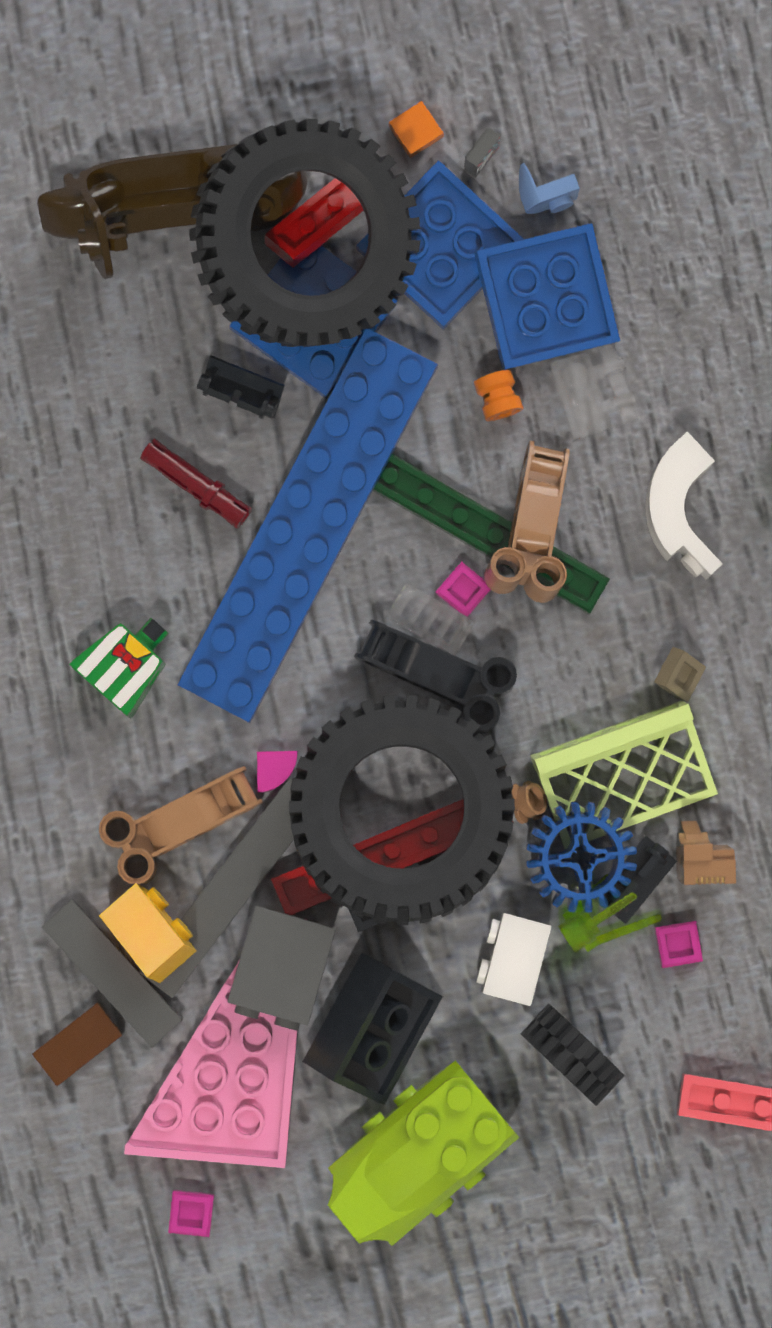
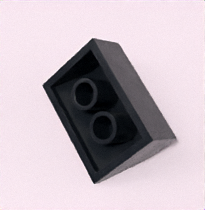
M361 953L302 1062L333 1082L385 1105L443 996L380 961Z

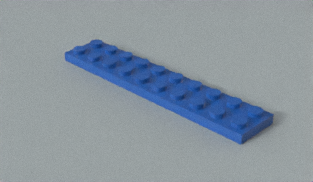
M369 328L364 330L186 667L178 686L251 723L438 368L437 363Z

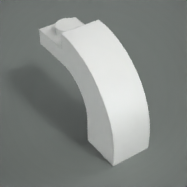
M686 432L668 449L651 477L646 494V519L653 542L664 559L668 561L679 551L683 555L680 560L685 568L695 577L701 574L707 580L723 564L691 530L685 517L684 502L689 487L712 466L715 460Z

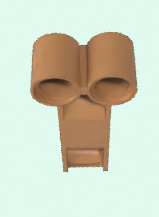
M529 441L521 471L508 547L499 549L493 554L484 572L486 585L493 592L507 594L515 590L518 585H524L526 594L532 600L546 603L553 600L564 585L567 578V570L559 559L552 556L568 467L569 449L565 448L562 452L535 446L534 441ZM505 564L513 569L514 577L509 578L500 575L496 565ZM536 574H548L553 579L554 585H542L537 580Z
M243 766L137 820L123 811H113L105 815L99 825L100 837L105 844L113 848L123 849L124 852L118 859L117 865L121 878L133 885L135 883L139 885L147 884L154 878L157 871L155 858L261 805L263 800H257L244 774L247 770L246 767ZM233 780L245 801L244 805L241 804L231 784ZM116 819H125L129 823V835L123 841H113L108 832L110 824ZM135 855L144 856L148 862V870L140 878L131 877L126 868L129 859Z

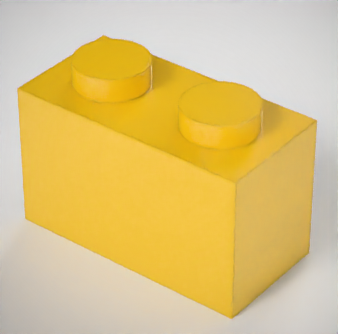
M135 883L104 910L99 917L145 976L161 983L197 951L189 941L193 934L179 918L171 919L164 910L169 904L154 887L148 890Z

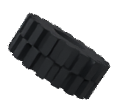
M549 1003L520 1033L595 1106L625 1076Z

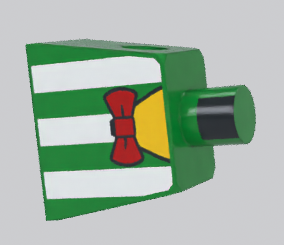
M152 618L135 635L120 623L72 660L69 665L131 719L166 665L153 651L169 633Z

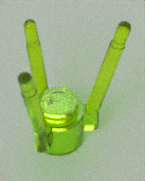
M605 874L592 888L603 882L608 874ZM630 893L592 918L586 912L580 915L584 910L582 900H580L575 912L567 911L562 914L566 921L558 925V928L575 953L583 948L589 952L600 944L660 922L662 916L655 914L594 937L601 932L597 925L636 900L637 895Z

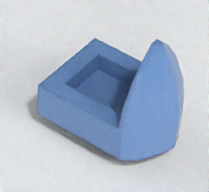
M525 163L520 165L519 193L527 214H537L548 209L551 210V213H557L568 209L574 204L573 200L577 199L580 189L574 174L536 187Z

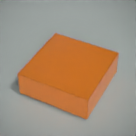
M422 101L389 122V128L410 158L444 137V132Z

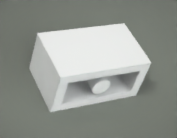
M506 913L501 914L500 920L492 919L486 942L494 944L490 960L482 959L476 983L483 984L481 992L531 1006L552 926Z

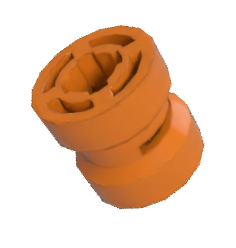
M512 370L490 373L474 381L477 395L484 397L482 411L486 421L500 420L519 413L524 409L520 396L516 395L514 390H512L515 384Z

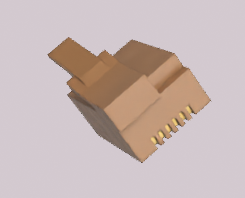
M681 821L683 833H678L681 846H676L677 879L684 885L735 884L736 860L734 849L728 845H713L710 843L707 832L700 831L697 821Z

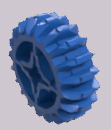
M578 802L570 803L571 815L566 816L561 806L555 807V814L559 820L554 823L550 817L543 815L541 820L548 827L547 831L544 833L537 828H533L531 831L532 835L541 839L539 846L532 843L526 845V850L538 853V859L526 860L528 868L539 867L540 872L530 877L531 882L535 884L545 880L546 884L540 889L539 894L542 897H546L553 890L556 891L552 900V904L556 907L562 904L565 897L568 898L567 910L569 912L576 911L578 900H582L583 909L586 913L592 912V899L595 898L601 908L608 907V901L604 894L609 892L614 898H619L621 893L614 885L617 881L625 886H628L631 882L629 878L621 875L623 868L635 871L637 867L635 863L625 861V855L636 854L637 848L634 846L623 847L622 842L629 840L633 836L632 832L627 830L618 834L616 830L622 826L623 819L617 817L608 824L606 821L610 816L611 810L603 807L596 817L594 816L595 803L587 802L584 814H580ZM583 823L594 824L603 830L610 839L612 847H592L588 842L586 833H584ZM571 825L572 833H570L571 838L568 848L562 852L548 855L550 845L555 836L561 830ZM579 843L584 851L601 854L591 856L590 862L586 861L588 865L583 867V870L574 861L561 860L571 858L572 852L577 853L575 849L580 846ZM613 859V865L608 876L603 882L592 888L591 881H593L592 871L598 863ZM550 867H571L575 873L576 881H578L579 891L561 886L553 877Z

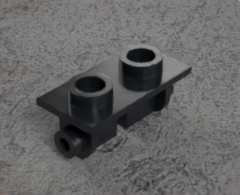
M212 355L209 357L205 374L202 373L197 384V389L202 390L204 396L210 395L227 403L230 401L237 403V407L259 415L258 418L263 419L265 416L271 419L275 418L285 388L284 384Z
M646 835L636 846L637 853L629 855L625 860L637 865L635 871L623 868L621 875L631 880L630 884L625 886L617 881L614 887L621 893L617 899L609 892L604 894L608 901L606 909L624 924L628 923L677 862L663 846L653 842Z

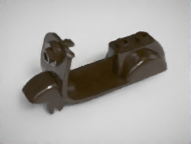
M237 144L104 162L80 172L77 179H74L71 173H67L63 177L64 188L45 192L38 198L37 205L44 232L55 237L78 239L81 254H89L90 261H94L96 268L104 279L112 278L113 266L110 251L127 250V234L196 225V218H191L193 206L199 204L201 199L200 196L196 195L200 185L208 181L210 176L207 173L211 167L223 159L221 156ZM307 171L287 174L276 180L264 191L253 212L251 231H259L276 226L297 209L307 189Z

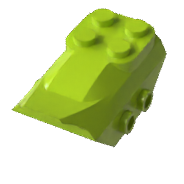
M456 1060L421 1085L417 1090L412 1084L393 1099L397 1107L385 1117L379 1111L361 1127L365 1134L328 1167L333 1175V1188L327 1205L358 1243L384 1240L393 1246L430 1213L435 1218L438 1217L454 1203V1200L450 1197L462 1186L467 1191L474 1187L486 1175L482 1169L520 1138Z

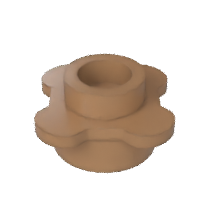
M525 781L523 786L513 784L511 794L512 799H515L514 814L516 820L524 824L528 822L529 818L533 820L541 819L542 814L547 808V799L543 789L531 781Z

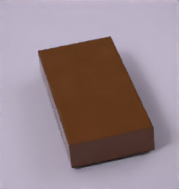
M98 1002L32 1053V1055L55 1085L59 1086L124 1034Z

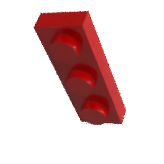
M334 178L267 232L264 244L294 268L364 210L355 194L345 184Z

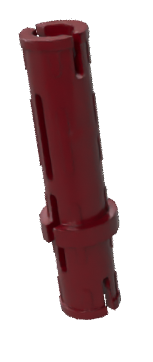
M156 438L142 452L140 459L143 462H146L181 489L191 494L200 502L199 506L204 510H212L234 528L239 529L252 512L250 506L238 500L224 489L225 484L219 480L214 482L179 455L169 450Z

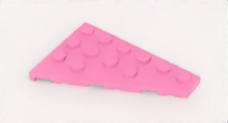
M239 961L126 1143L124 1154L277 1168L286 1167L298 1031L275 1025L276 1017L260 1012L258 1019L234 1012L236 1005L227 1001Z

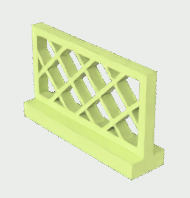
M679 701L530 755L546 795L554 822L559 820L554 810L558 806L557 801L566 805L564 811L566 816H568L570 813V803L575 802L584 782L604 791L594 813L596 817L605 806L610 794L630 803L622 818L624 822L616 831L717 795L711 772L692 721L694 718L689 704ZM685 729L690 744L683 759L663 750L670 734ZM661 738L657 747L648 743ZM639 745L655 751L645 773L625 764L631 749ZM623 752L619 760L610 757ZM693 753H694V756H695L697 765L692 764V763L689 762V760H690V758H691V756H692ZM661 754L680 763L671 784L651 776ZM605 759L617 765L607 787L587 778L595 761ZM585 765L581 774L572 771ZM686 766L701 773L705 785L704 789L689 794L676 788ZM622 768L642 776L633 798L613 790ZM562 773L578 778L569 800L554 794L549 778ZM648 780L668 789L662 803L652 808L639 802ZM674 792L682 795V797L671 800ZM580 806V812L584 813L585 808ZM636 806L644 809V811L632 815ZM590 823L584 832L587 835L588 841L605 836L606 834L599 827L594 828L595 825ZM564 828L559 832V836L564 849H567L571 837H569L567 828Z

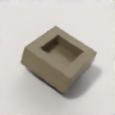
M672 647L654 683L675 698L688 703L706 666L684 650Z

